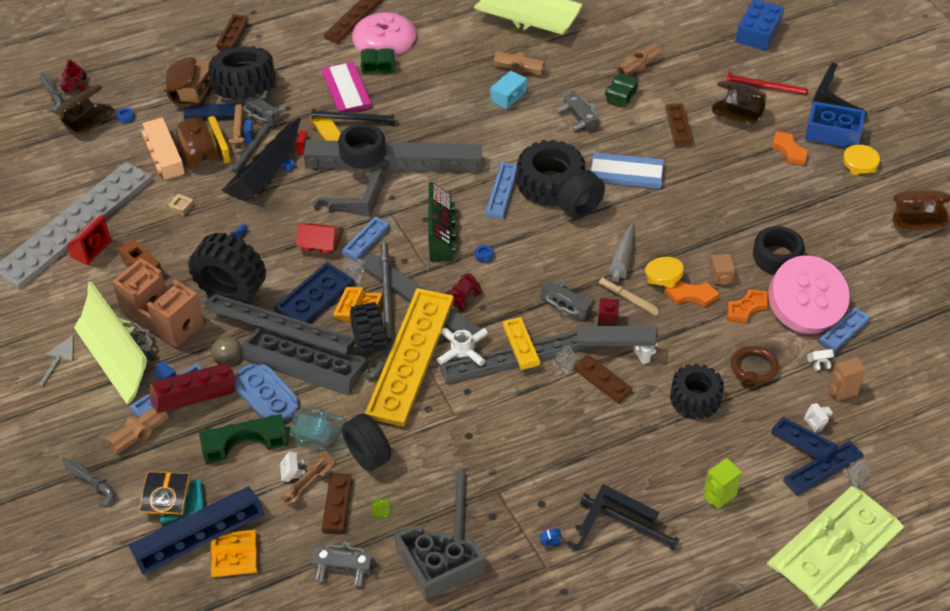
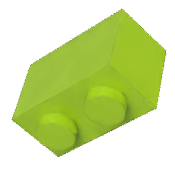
M728 458L710 469L706 477L703 496L709 504H713L717 509L737 496L742 471Z

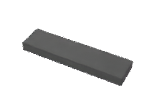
M578 326L576 344L577 346H656L658 328L657 326Z

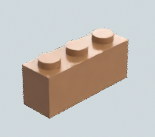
M196 60V73L193 82L177 91L181 102L199 103L211 87L208 69L210 60Z

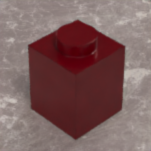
M600 298L598 326H617L620 300Z

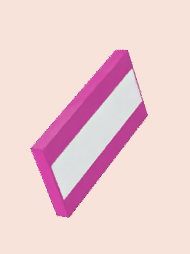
M354 62L321 68L337 112L352 113L372 108Z

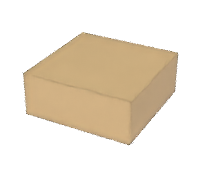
M177 194L168 204V208L172 212L185 216L194 205V201L189 197Z

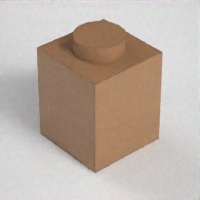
M730 254L711 256L709 271L714 285L733 283L735 268Z

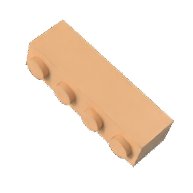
M163 117L144 122V130L141 131L144 141L148 140L146 145L148 151H152L153 163L157 162L155 166L158 174H162L164 180L184 175L182 160Z

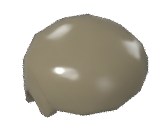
M222 337L215 341L211 347L213 359L220 364L228 362L230 366H233L242 359V347L239 341L233 337Z

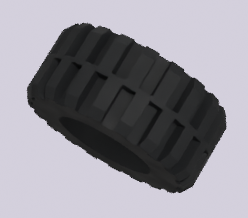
M243 46L226 49L224 52L214 55L208 64L212 89L219 96H224V98L246 99V97L252 98L258 94L261 95L265 91L270 90L276 80L273 57L267 50L260 47Z
M556 140L535 142L531 144V147H526L520 153L517 160L518 189L524 197L530 198L531 202L535 204L556 206L558 204L557 195L560 187L572 174L585 170V159L578 149L575 150L574 146L571 144L567 145L566 142H556ZM543 171H557V172H560L561 174H558V175H546V174H542V173H540V172H543Z
M213 233L204 237L188 260L189 273L192 275L193 281L208 296L218 294L248 303L266 278L265 264L260 259L259 253L255 252L251 245H247L244 243V240L237 239L234 235Z

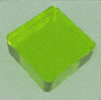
M389 499L372 500V517H389Z

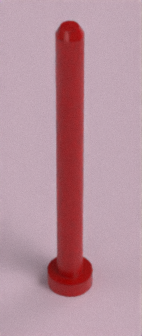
M728 72L726 80L728 82L804 95L808 93V89L804 87L734 76L732 72Z

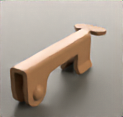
M241 104L235 105L233 138L228 140V143L234 144V147H237L239 143L243 147L246 144L242 133V126L247 115Z
M322 450L320 452L322 459L314 464L280 497L285 504L296 502L300 492L319 475L324 476L335 465V460L327 451Z

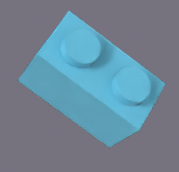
M513 71L508 72L490 88V101L508 109L527 92V78Z

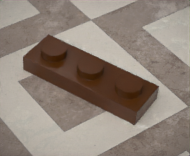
M232 15L216 44L218 50L233 49L237 45L249 22L248 16Z
M683 103L667 104L665 110L674 145L692 144V135Z
M588 354L574 365V371L618 404L632 393L633 388Z
M330 473L322 533L344 534L352 482L351 474Z

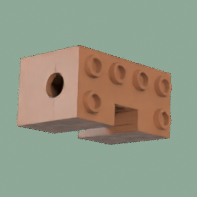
M142 258L112 281L121 312L176 348L204 324L197 293L177 280L173 282L174 286L167 291L162 271Z

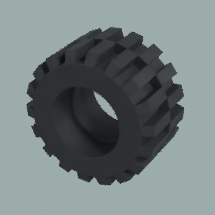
M375 302L352 306L350 309V320L359 353L366 355L386 350V333L378 305Z
M688 364L685 368L681 367L674 374L670 393L672 406L676 407L678 413L682 412L683 416H691V419H695V417L704 419V416H712V413L718 411L722 401L724 382L723 379H720L721 375L715 373V369L712 367L709 369L704 364L703 366H699V364L691 366ZM697 389L703 391L704 393H694L690 390Z

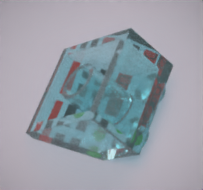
M308 407L295 411L289 435L295 437V440L298 442H310L316 448L326 449L335 445L342 433L343 424L348 419L314 407Z

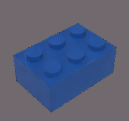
M752 0L737 28L735 42L767 51L781 25L784 7L761 0Z
M813 101L805 140L847 148L859 145L866 111Z

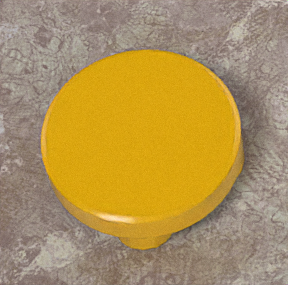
M853 145L845 150L843 162L853 175L874 173L879 166L880 156L875 149L869 146Z
M659 257L650 261L645 268L647 282L649 284L664 285L666 288L674 287L676 285L675 282L679 281L684 275L683 263L673 257Z

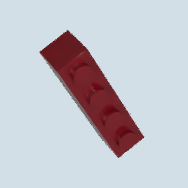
M227 362L150 382L149 400L158 414L234 393L236 376Z

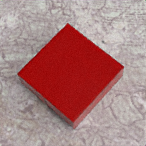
M300 130L296 141L298 155H304L305 143L308 140V134L305 130Z

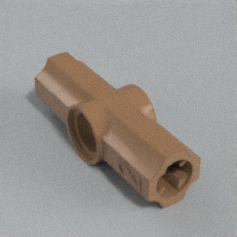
M654 43L643 50H634L630 58L616 66V71L618 74L623 73L626 75H630L635 71H644L646 64L661 56L662 51L659 45Z
M496 51L493 65L509 68L517 74L528 72L543 75L545 61L528 58L522 52L513 55Z
M152 407L141 416L134 415L125 422L124 428L107 439L108 445L116 454H119L136 441L143 442L147 440L154 428L169 419L168 413L165 411L157 414L154 407Z

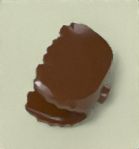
M186 57L173 63L167 69L166 82H163L164 91L167 93L170 101L184 108L200 105L204 100L203 97L199 103L181 102L179 94H177L178 90L190 85L195 78L196 59L193 57Z
M194 117L178 124L176 127L178 145L187 166L191 170L199 165L203 154H207L214 161H221L214 136L204 119Z
M913 190L900 192L894 196L896 210L892 221L894 226L900 230L925 231L943 229L949 223L948 211L944 203L950 201V195L946 192Z

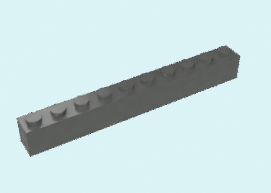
M306 140L304 162L305 168L375 169V167H382L385 170L481 172L482 144L386 142V154L381 162L369 168H354L342 161L339 154L338 141ZM358 143L353 145L352 147L356 149H365L371 147L373 144Z

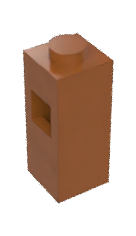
M134 239L118 248L122 262L128 267L142 258L162 271L160 262Z

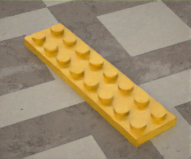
M416 289L365 412L375 421L405 427L453 305L454 296Z

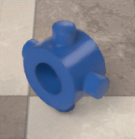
M289 158L285 159L281 165L286 171H292L294 166H297Z

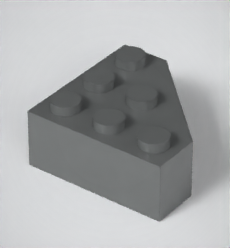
M415 525L394 534L395 548L425 601L485 572V557L473 540L465 539L464 541L453 538V535L438 531H435V533L425 531L422 527Z

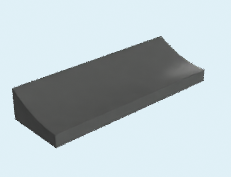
M260 326L242 343V360L253 364L256 363V365H267L274 371L349 396L358 377L367 366V358L349 352L347 354L338 353L335 350L304 342L291 336H285L282 333L267 330Z

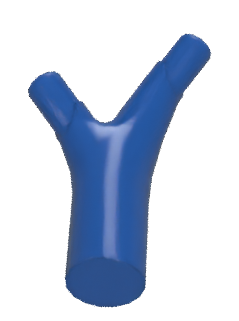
M242 224L235 232H230V234L240 239L242 234L248 229V226Z

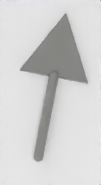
M73 335L46 353V355L56 357V359L40 382V386L45 384L60 358L73 361Z

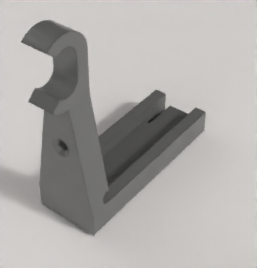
M375 167L361 200L360 198L332 199L320 197L313 202L315 211L318 210L320 205H325L329 212L336 209L362 216H371L385 182L383 168Z

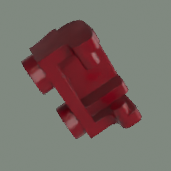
M71 59L67 60L66 68L61 74L63 81L60 84V88L64 92L76 90V85H81L78 87L79 91L85 89V83L82 80L87 77L86 71Z
M467 273L464 276L465 278H461L458 281V285H454L452 290L450 289L446 292L447 295L454 296L453 305H456L462 312L467 306L464 301L467 299L465 295L468 292L474 290V297L480 296L483 293L479 282L470 273Z

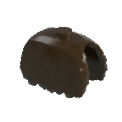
M718 82L717 86L728 89V93L725 99L712 105V112L718 116H724L730 120L753 125L758 123L766 106V93L740 83Z
M98 84L89 86L71 96L57 108L63 125L75 135L87 133L114 113L111 105L94 104L89 99L93 94L99 92L103 88Z

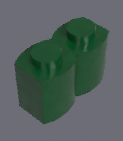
M389 48L361 50V72L365 74L377 72L390 74L395 72L394 50Z
M619 73L617 77L613 78L612 84L607 86L605 90L606 101L626 107L638 89L639 78Z

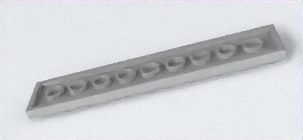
M127 161L4 258L0 262V278L18 290L23 288L67 252L66 244L91 220L100 215H103L106 220L153 181L152 176Z

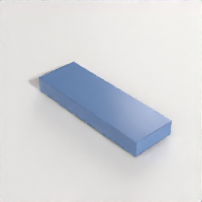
M375 216L342 249V255L358 262L390 229V223Z
M853 307L819 339L818 343L828 350L832 349L835 354L870 321L871 317Z

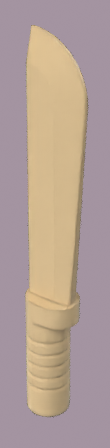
M603 277L600 279V285L622 296L648 313L658 316V309L653 304Z

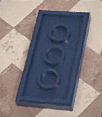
M326 262L275 305L274 309L281 315L310 324L343 295L346 287H352L355 284V279Z

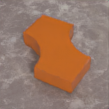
M776 131L772 147L785 155L787 163L804 166L808 150L795 143L793 134Z
M679 280L675 282L676 285L674 287L665 288L664 291L676 304L694 302L705 307L719 298V293L707 282L700 285H689Z
M748 289L744 298L728 302L727 321L747 323L748 317L752 313L759 310H767L768 291Z

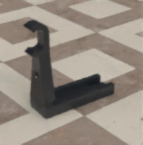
M832 62L815 93L813 101L864 110L829 91L826 92L838 67V64Z
M602 484L582 526L575 525L576 531L582 533L579 543L574 544L572 541H569L566 544L571 549L581 548L604 500L652 524L656 521L660 512Z

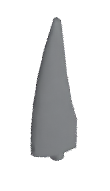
M633 223L630 224L621 238L608 271V275L612 276L614 282H618L620 278L626 279L634 239Z

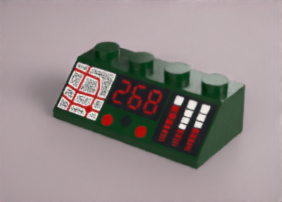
M429 182L428 199L430 262L452 261V254L456 253V242H452V240H456L455 229H452V226H455V215H452V213H455V202H451L450 193L433 182Z

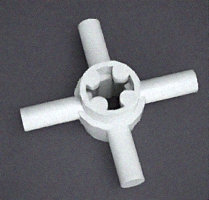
M443 328L441 334L451 341V350L437 358L440 365L453 357L458 360L471 358L479 366L485 363V360L474 351V343L488 335L485 328L474 335H471L467 330H458L452 333L448 328Z

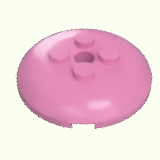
M391 12L375 13L363 18L354 27L352 33L353 44L360 52L368 48L376 50L389 48L394 50V57L410 50L412 44L417 39V31L414 24L406 17Z

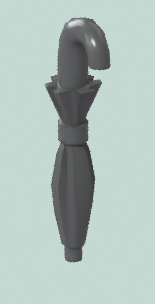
M42 72L40 73L42 83L50 92L51 101H56L57 103L55 107L50 106L49 109L56 112L57 108L63 103L61 97L63 94L56 91L53 81Z
M398 332L388 343L383 356L376 360L374 370L370 372L369 369H365V378L374 379L383 371Z
M65 457L62 459V462L71 473L80 479L87 480V482L93 485L96 493L102 491L107 495L105 500L100 499L98 501L99 505L106 506L113 501L115 495L113 489L105 483L106 479L96 478L85 466L78 462L66 459Z

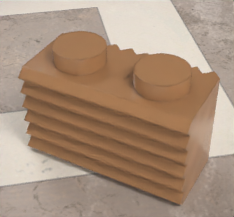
M858 357L835 363L831 372V381H829L830 383L827 387L830 395L834 396L838 402L854 397V395L858 396L866 371Z

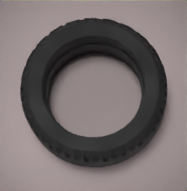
M366 123L354 124L344 129L339 136L340 157L345 164L351 167L369 168L381 162L385 157V136L374 125ZM358 143L373 144L371 147L365 149H356L352 147L353 145Z
M590 170L577 171L567 178L560 187L557 203L570 217L582 218L591 213L600 204L605 193V184Z
M783 226L768 227L760 231L756 236L753 258L756 264L764 271L775 274L788 260L803 256L805 244L802 237L790 228ZM773 245L782 246L791 253L778 255L770 252L766 247Z
M362 413L343 424L342 435L344 441L362 468L374 471L391 459L392 453L389 442L371 416Z

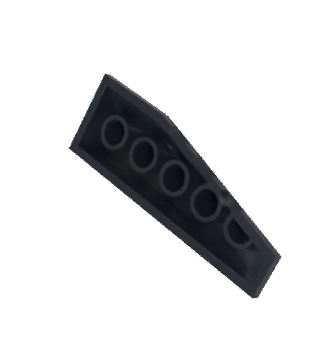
M298 117L288 123L275 136V139L263 147L264 150L252 158V162L248 165L246 164L226 184L222 191L244 201L250 198H257L261 194L260 190L271 183L270 179L284 162L297 135L301 119Z

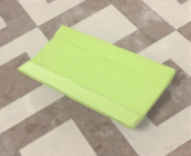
M480 0L474 6L476 10L512 20L517 28H520V23H523L524 30L530 26H535L562 35L567 32L582 8V4L570 0Z
M88 282L86 302L82 315L74 329L126 404H131L138 391L148 359L130 335L134 330V326L130 328L125 327L130 326L131 322L118 318L94 284Z
M851 486L767 562V565L784 575L820 609L900 533L904 526L897 518L869 496Z

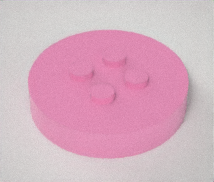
M798 256L788 260L774 274L769 285L768 296L773 312L783 324L800 333L817 334L829 330L844 316L849 305V288L845 278L834 265L819 257Z

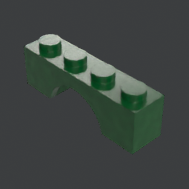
M282 414L270 415L265 418L229 424L224 427L199 432L205 464L226 460L230 450L235 445L244 441L259 442L267 450L288 446Z

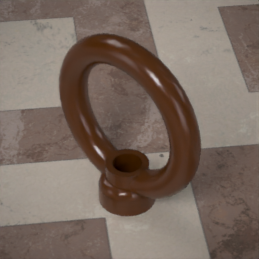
M748 346L737 350L733 354L731 368L741 379L742 387L753 390L757 387V383L770 381L777 375L779 362L775 355L767 349ZM748 354L760 355L770 362L771 369L763 375H757L753 371L744 372L739 366V360Z

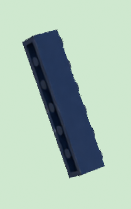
M247 486L128 546L135 563L142 575L264 515L258 497L250 486Z

